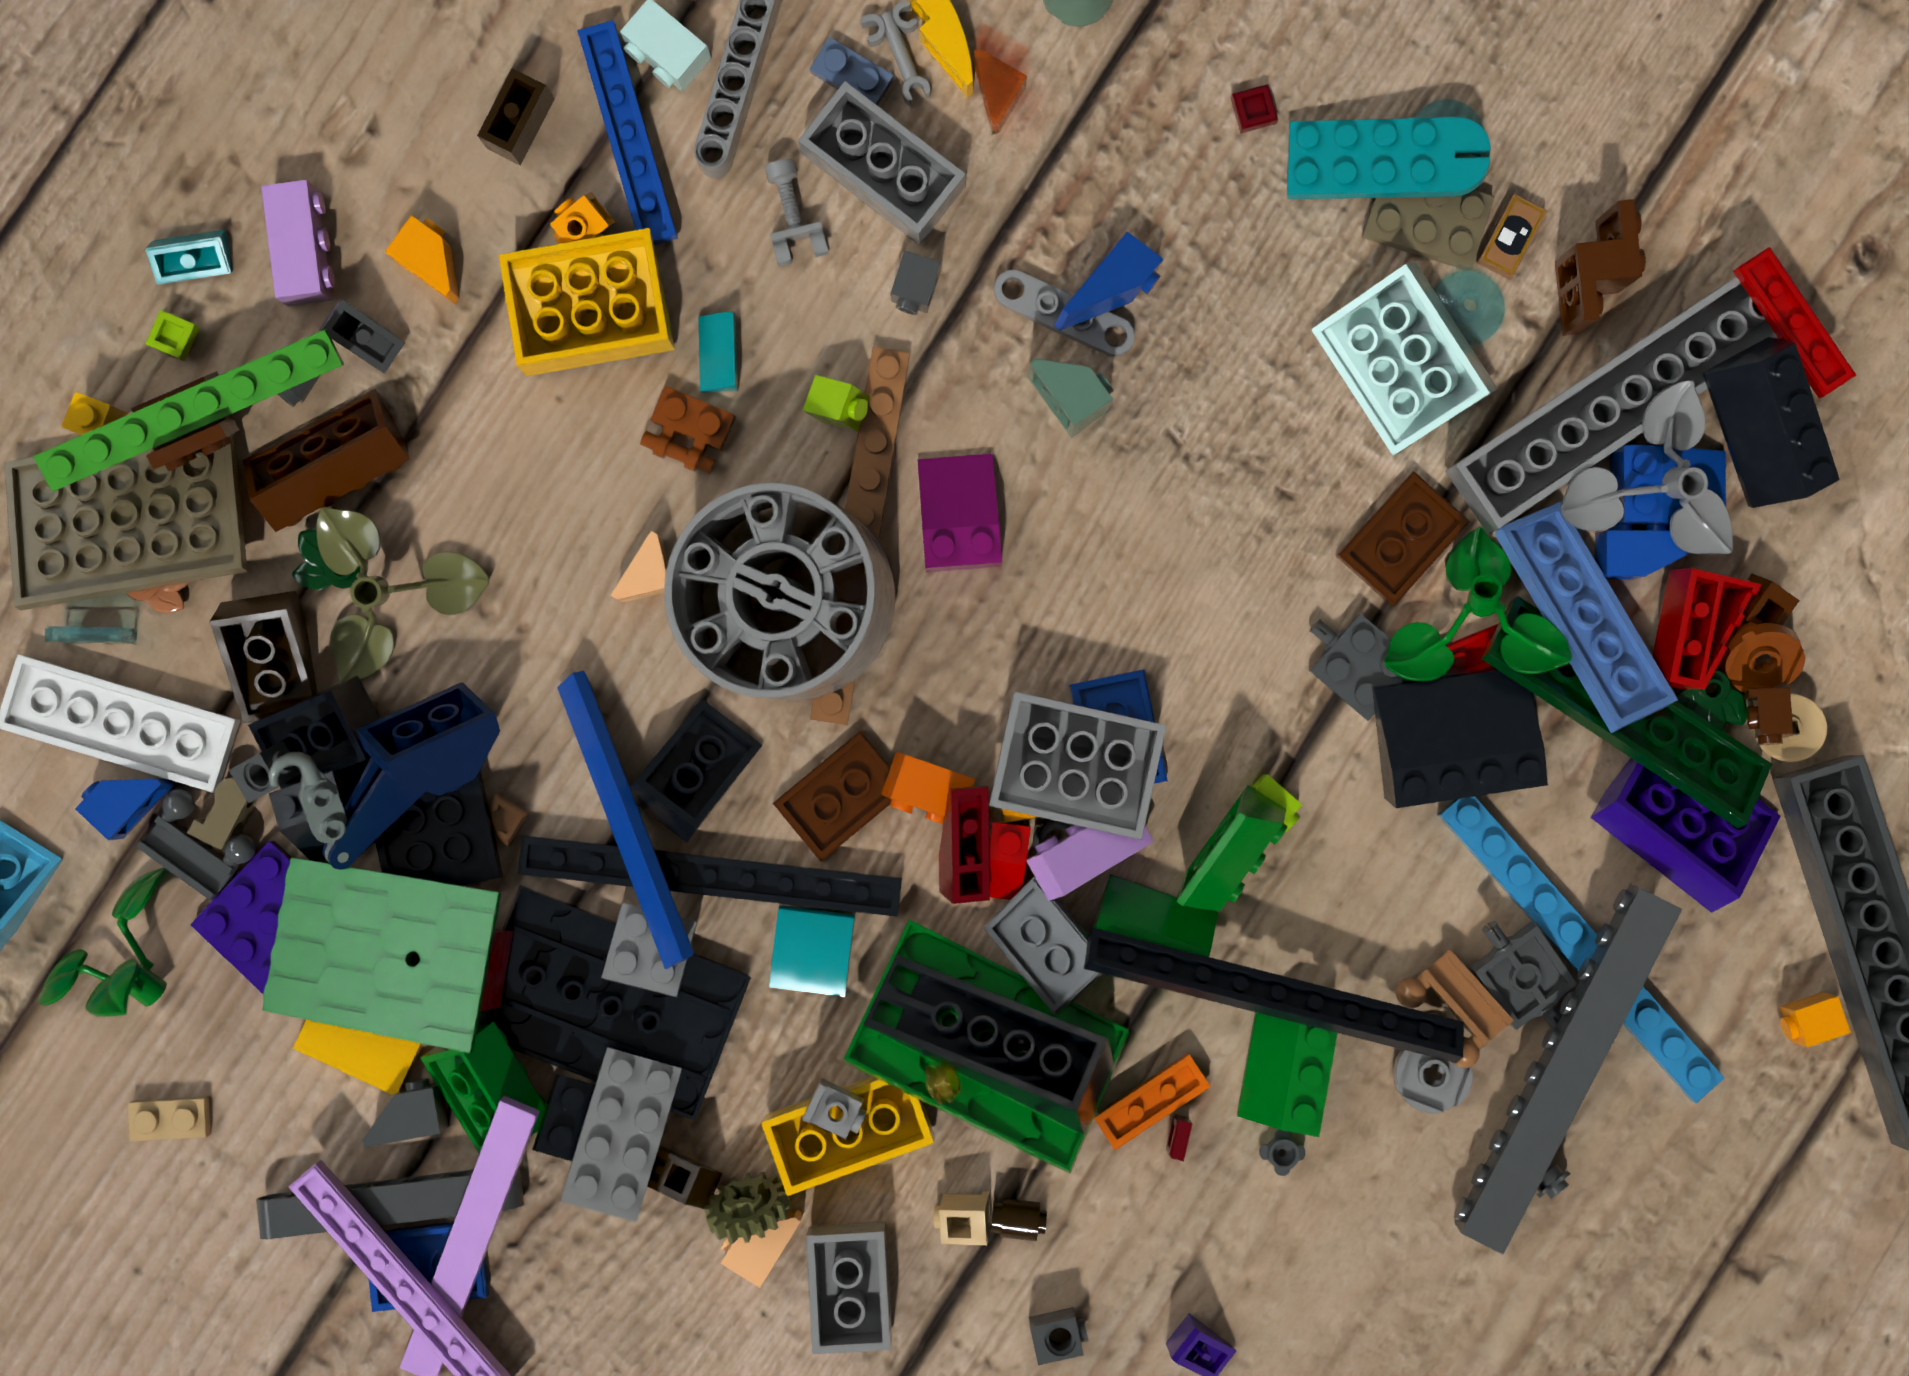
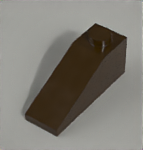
M659 1145L647 1187L685 1205L704 1209V1206L710 1204L708 1197L714 1195L723 1173Z

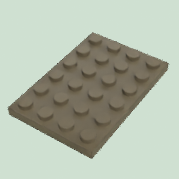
M235 434L230 435L232 443L205 456L201 449L195 451L197 458L169 472L165 465L153 470L146 457L147 454L153 452V449H150L54 492L51 491L33 457L4 462L14 607L19 610H27L248 572Z

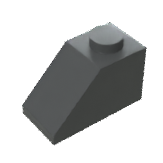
M429 1078L406 1082V1089L394 1094L364 1137V1148L436 1135L448 1129L449 1121L445 1098L437 1084H429Z

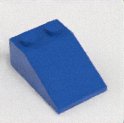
M1623 445L1610 454V472L1617 479V491L1661 485L1666 472L1678 466L1664 453V445ZM1690 448L1684 451L1673 449L1683 460L1690 461V467L1699 468L1706 474L1708 479L1707 489L1715 492L1726 506V451ZM1666 493L1619 497L1623 504L1624 514L1617 524H1632V527H1646V525L1651 524L1670 525L1673 513L1682 508L1679 502L1680 499L1671 498Z

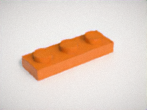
M1186 1053L1097 1112L1094 1120L1113 1149L1116 1150L1211 1086L1190 1054Z

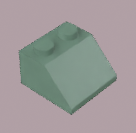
M1037 358L1029 364L1027 378L1071 438L1108 412L1113 400L1110 394L1114 390L1101 372L1096 375L1091 367Z

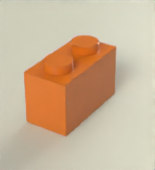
M896 751L881 795L892 799L890 806L912 814L913 808L916 807L927 811L926 819L943 824L949 788L973 787L976 779Z

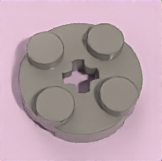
M1403 1049L1399 1051L1394 1062L1393 1076L1396 1090L1408 1104L1419 1111L1430 1114L1442 1113L1444 1110L1462 1103L1471 1090L1473 1082L1472 1067L1460 1068L1450 1061ZM1432 1064H1438L1437 1070L1442 1073V1078L1440 1080L1434 1079L1431 1084H1427V1077L1423 1074L1425 1068H1430Z

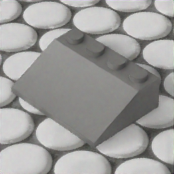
M1014 691L989 806L1142 840L1167 725Z

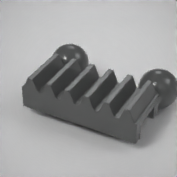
M183 789L171 790L163 798L162 807L164 811L155 819L156 825L146 839L139 841L136 847L207 899L213 900L220 894L238 869L237 865L246 863L253 858L256 852V844L249 835L237 833L230 836L224 848L225 855L212 850L211 845L203 843L199 839L187 834L188 829L175 823L177 819H184L192 813L195 802L193 796L188 791Z

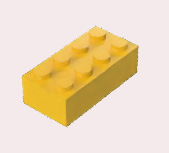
M873 1076L843 1086L842 1088L864 1098L860 1109L867 1111L858 1132L855 1133L850 1130L846 1139L811 1122L808 1123L802 1120L812 1098L766 1114L761 1124L786 1195L790 1196L933 1144L935 1135L923 1101ZM833 1106L829 1109V1114L834 1119H840L844 1115L843 1109L839 1106Z

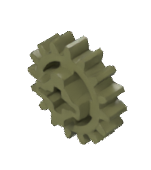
M761 1172L754 1178L751 1177L750 1173H746L744 1179L740 1181L735 1177L731 1178V1183L727 1186L719 1185L717 1187L719 1194L710 1195L708 1197L710 1204L704 1206L706 1220L711 1233L715 1232L719 1240L728 1236L729 1242L732 1244L739 1237H743L745 1243H748L752 1235L757 1234L758 1237L763 1238L765 1237V1231L768 1229H778L776 1220H785L787 1218L786 1210L791 1207L789 1197L786 1195L782 1182L778 1181L776 1175L767 1179L765 1172Z

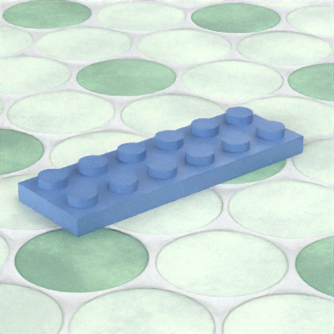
M1558 502L1504 525L1494 534L1543 618L1550 621L1566 639L1572 654L1570 664L1610 733H1613L1671 705L1678 699L1576 527L1569 524L1561 515V502Z

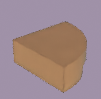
M495 794L491 804L493 827L497 837L505 845L511 846L531 813L502 795Z

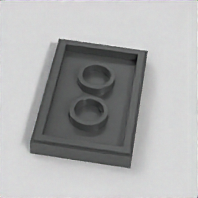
M1035 877L983 927L1054 1016L1060 1015L1102 975V973L1084 969L1088 934L1058 898L1048 901Z

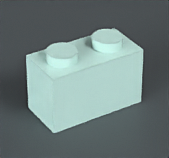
M647 0L620 31L626 44L624 50L639 64L645 60L654 68L652 71L653 75L668 88L673 84L683 92L711 60L707 45L653 0Z

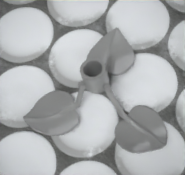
M1691 380L1682 381L1665 388L1656 395L1647 406L1642 421L1646 440L1655 445L1664 444V453L1678 466L1666 472L1661 485L1628 488L1618 491L1617 479L1609 470L1601 467H1591L1582 470L1571 480L1560 506L1561 515L1569 524L1582 530L1603 531L1616 525L1623 517L1624 508L1619 497L1666 493L1671 498L1680 499L1679 502L1682 508L1673 513L1670 520V534L1678 548L1692 554H1729L1733 552L1732 526L1724 502L1715 492L1707 489L1708 479L1706 474L1699 468L1690 467L1689 460H1683L1673 451V449L1684 451L1692 448L1700 441L1705 430V414L1696 394L1694 382Z

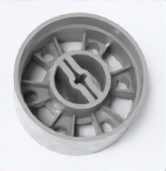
M759 483L748 485L723 494L707 504L692 518L680 534L671 553L665 577L666 613L672 633L684 655L703 675L714 683L733 692L752 697L807 700L830 694L845 687L859 677L873 663L886 642L894 617L895 585L893 573L884 549L874 534L858 518L845 509L810 490L789 484ZM797 504L811 506L833 516L832 520L812 545L798 537L792 536ZM774 507V515L771 520L761 523L758 513ZM747 519L754 538L742 544L734 553H731L721 543L735 527ZM842 534L846 542L845 548L841 553L832 555L828 548L829 541L833 536ZM798 557L808 567L812 575L815 595L806 591L805 587L798 581L779 574H768L761 570L777 559ZM864 562L867 576L866 606L837 602V586L832 574ZM754 581L785 592L786 595L812 607L810 609L801 604L783 599L779 594L755 584ZM704 582L719 584L718 601L721 613L705 619L703 612ZM751 596L756 597L765 608L785 614H793L804 620L789 631L773 634L766 630L757 620L753 612ZM849 613L853 619V627L847 634L841 635L836 629V621L840 615ZM712 627L718 634L715 646L708 633V629ZM823 632L846 652L826 672L813 679L801 646ZM743 642L754 648L764 650L759 684L745 679L727 664ZM783 659L788 664L789 673L783 681L779 682L773 676V668L776 662Z

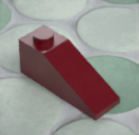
M986 785L949 788L939 850V892L952 904L990 900L989 789Z

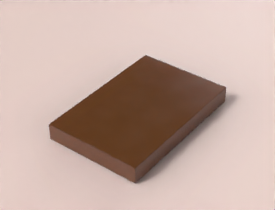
M1413 471L1336 557L1389 605L1395 606L1470 521Z
M860 730L774 801L773 805L821 862L891 804L892 799L881 795L891 766Z

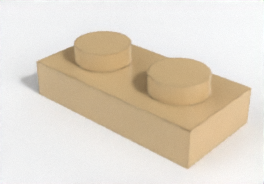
M210 1096L134 1100L129 1102V1141L199 1138L211 1135Z

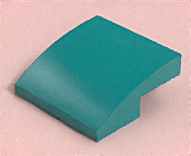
M779 905L769 987L845 997L855 915Z

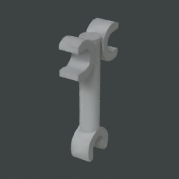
M903 0L894 6L893 12L888 11L880 16L867 14L860 19L862 29L869 26L878 28L876 34L867 37L869 47L880 45L885 37H887L905 82L902 91L903 99L910 106L913 104L910 94L913 88H921L927 99L931 97V87L925 78L918 76L901 32L911 33L918 28L916 18L910 21L900 19L902 13L911 10L909 0Z

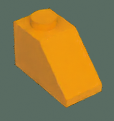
M411 215L384 252L399 265L455 304L459 299L452 249L442 238L445 231L428 218L422 223Z

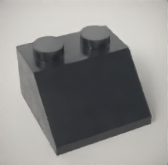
M359 768L331 771L324 774L335 785L343 809L361 778ZM301 782L269 793L279 831L309 860L318 862L326 860L323 856L325 843L318 841L312 834L299 799ZM379 837L373 843L379 842Z

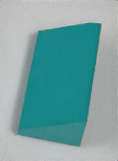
M225 230L153 240L145 248L157 285L232 273L228 237Z
M734 311L699 316L700 392L738 391L737 321Z

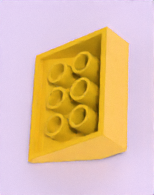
M650 228L499 255L516 365L526 377L675 350L668 308Z

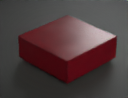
M1268 84L1231 95V102L1240 134L1277 124L1278 117Z
M1178 1114L1173 1116L1166 1151L1172 1159L1180 1161L1185 1159L1193 1124L1189 1117Z

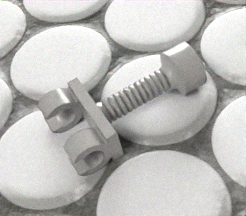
M782 159L767 164L765 171L768 182L776 184L778 187L783 211L785 212L784 215L786 216V223H788V230L770 234L778 265L783 266L792 263L787 242L807 237L811 239L815 257L829 254L821 221L802 225L794 189L792 188L793 185L791 184L792 179L797 177L794 160Z

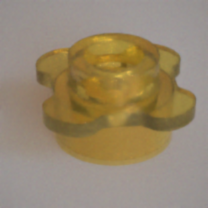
M940 1064L936 1068L932 1065L926 1067V1087L929 1094L938 1104L944 1103L945 1100L949 1103L955 1101V1095L959 1094L961 1090L960 1080L955 1069L949 1064Z

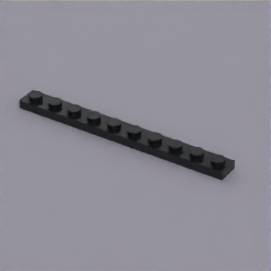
M522 836L517 874L633 887L618 846ZM654 850L669 890L673 892L898 917L902 878Z
M1092 928L1088 935L1084 969L1454 1063H1458L1463 1058L1464 1022L1097 928Z

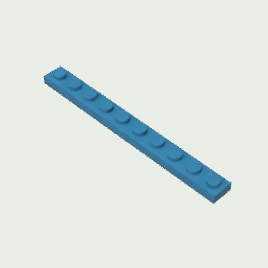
M1475 796L1453 800L1437 815L1578 973L1586 958L1591 959L1598 946L1595 944L1597 933ZM1643 986L1623 1025L1690 1101L1698 1103L1724 1077Z

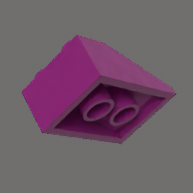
M993 453L917 459L926 573L1001 567L1002 553Z

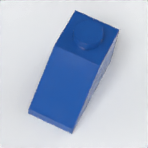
M169 779L96 781L82 793L83 801L75 810L107 840L124 839L175 783Z

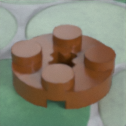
M1745 623L1737 629L1736 635L1726 644L1728 648L1722 657V665L1727 677L1742 692H1746L1748 689L1773 688L1784 681L1788 685L1799 676L1805 664V654L1796 632L1786 626L1775 623H1762L1758 625L1755 623ZM1769 654L1772 657L1771 659H1764L1761 664H1757L1756 658L1761 655Z

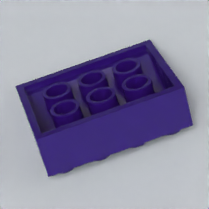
M1630 758L1605 790L1590 818L1712 913L1741 897L1781 816L1758 798L1748 823L1740 828H1736Z

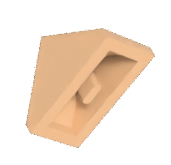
M650 531L613 590L612 597L621 602H627L665 593L664 587L668 558L662 537Z

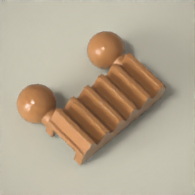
M1451 949L1417 978H1404L1396 987L1395 994L1398 1002L1407 1008H1416L1422 1005L1427 996V989L1430 987L1433 993L1442 1000L1443 1004L1452 1011L1455 1018L1464 1022V1028L1472 1035L1469 1038L1464 1037L1463 1058L1458 1063L1452 1062L1460 1068H1469L1475 1065L1480 1056V1049L1514 1021Z

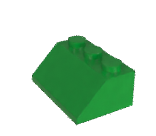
M1247 784L1186 870L1176 902L1185 907L1221 911L1227 901L1234 903L1244 889L1245 884L1242 882L1248 872L1255 874L1264 862L1266 855L1263 851L1270 842L1276 845L1287 829V825L1284 824L1286 809Z
M1110 874L1092 928L1209 957L1218 912L1182 906L1176 902L1177 897Z
M1255 1012L1237 1116L1279 1130L1319 1137L1338 1033Z
M494 1022L477 1027L472 1053L436 1047L420 1057L478 1153L482 1150L498 1104L503 1096L539 1110L540 1113L531 1136L538 1131L546 1108L545 1100L535 1091L527 1077L525 1067L515 1058L507 1044L505 1034Z

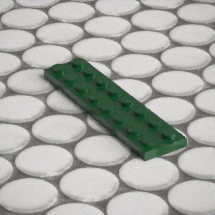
M1519 596L1510 601L1505 611L1508 624L1512 628L1516 618L1522 614H1535L1543 617L1539 609ZM1499 622L1481 657L1483 661L1736 828H1740L1748 823L1772 763L1678 701L1610 733L1570 662L1567 665L1538 674L1521 673L1511 668L1504 661L1500 652L1501 641L1508 634L1502 630Z

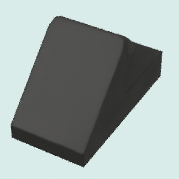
M339 299L319 331L327 329L332 340L384 374L405 344L400 338L342 299Z

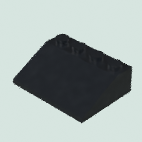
M1491 669L1439 677L1430 681H1411L1372 687L1384 799L1395 808L1548 785L1545 748L1532 694L1499 670Z

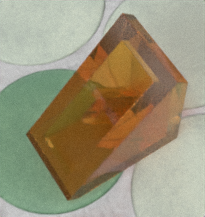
M979 49L973 51V64L991 133L994 135L1000 133L1025 91L1027 75L984 50Z

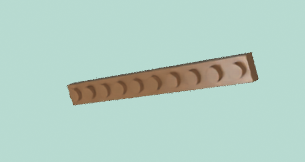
M872 347L865 393L870 396L867 414L858 430L845 510L866 525L879 541L910 353ZM842 534L838 554L844 550L846 544ZM864 562L835 573L834 579L838 592L837 602L866 606L867 576ZM844 613L838 617L836 629L841 635L847 634L853 627V619L849 613ZM825 634L817 677L832 667L846 652ZM855 680L835 692L813 698L810 719L848 726Z

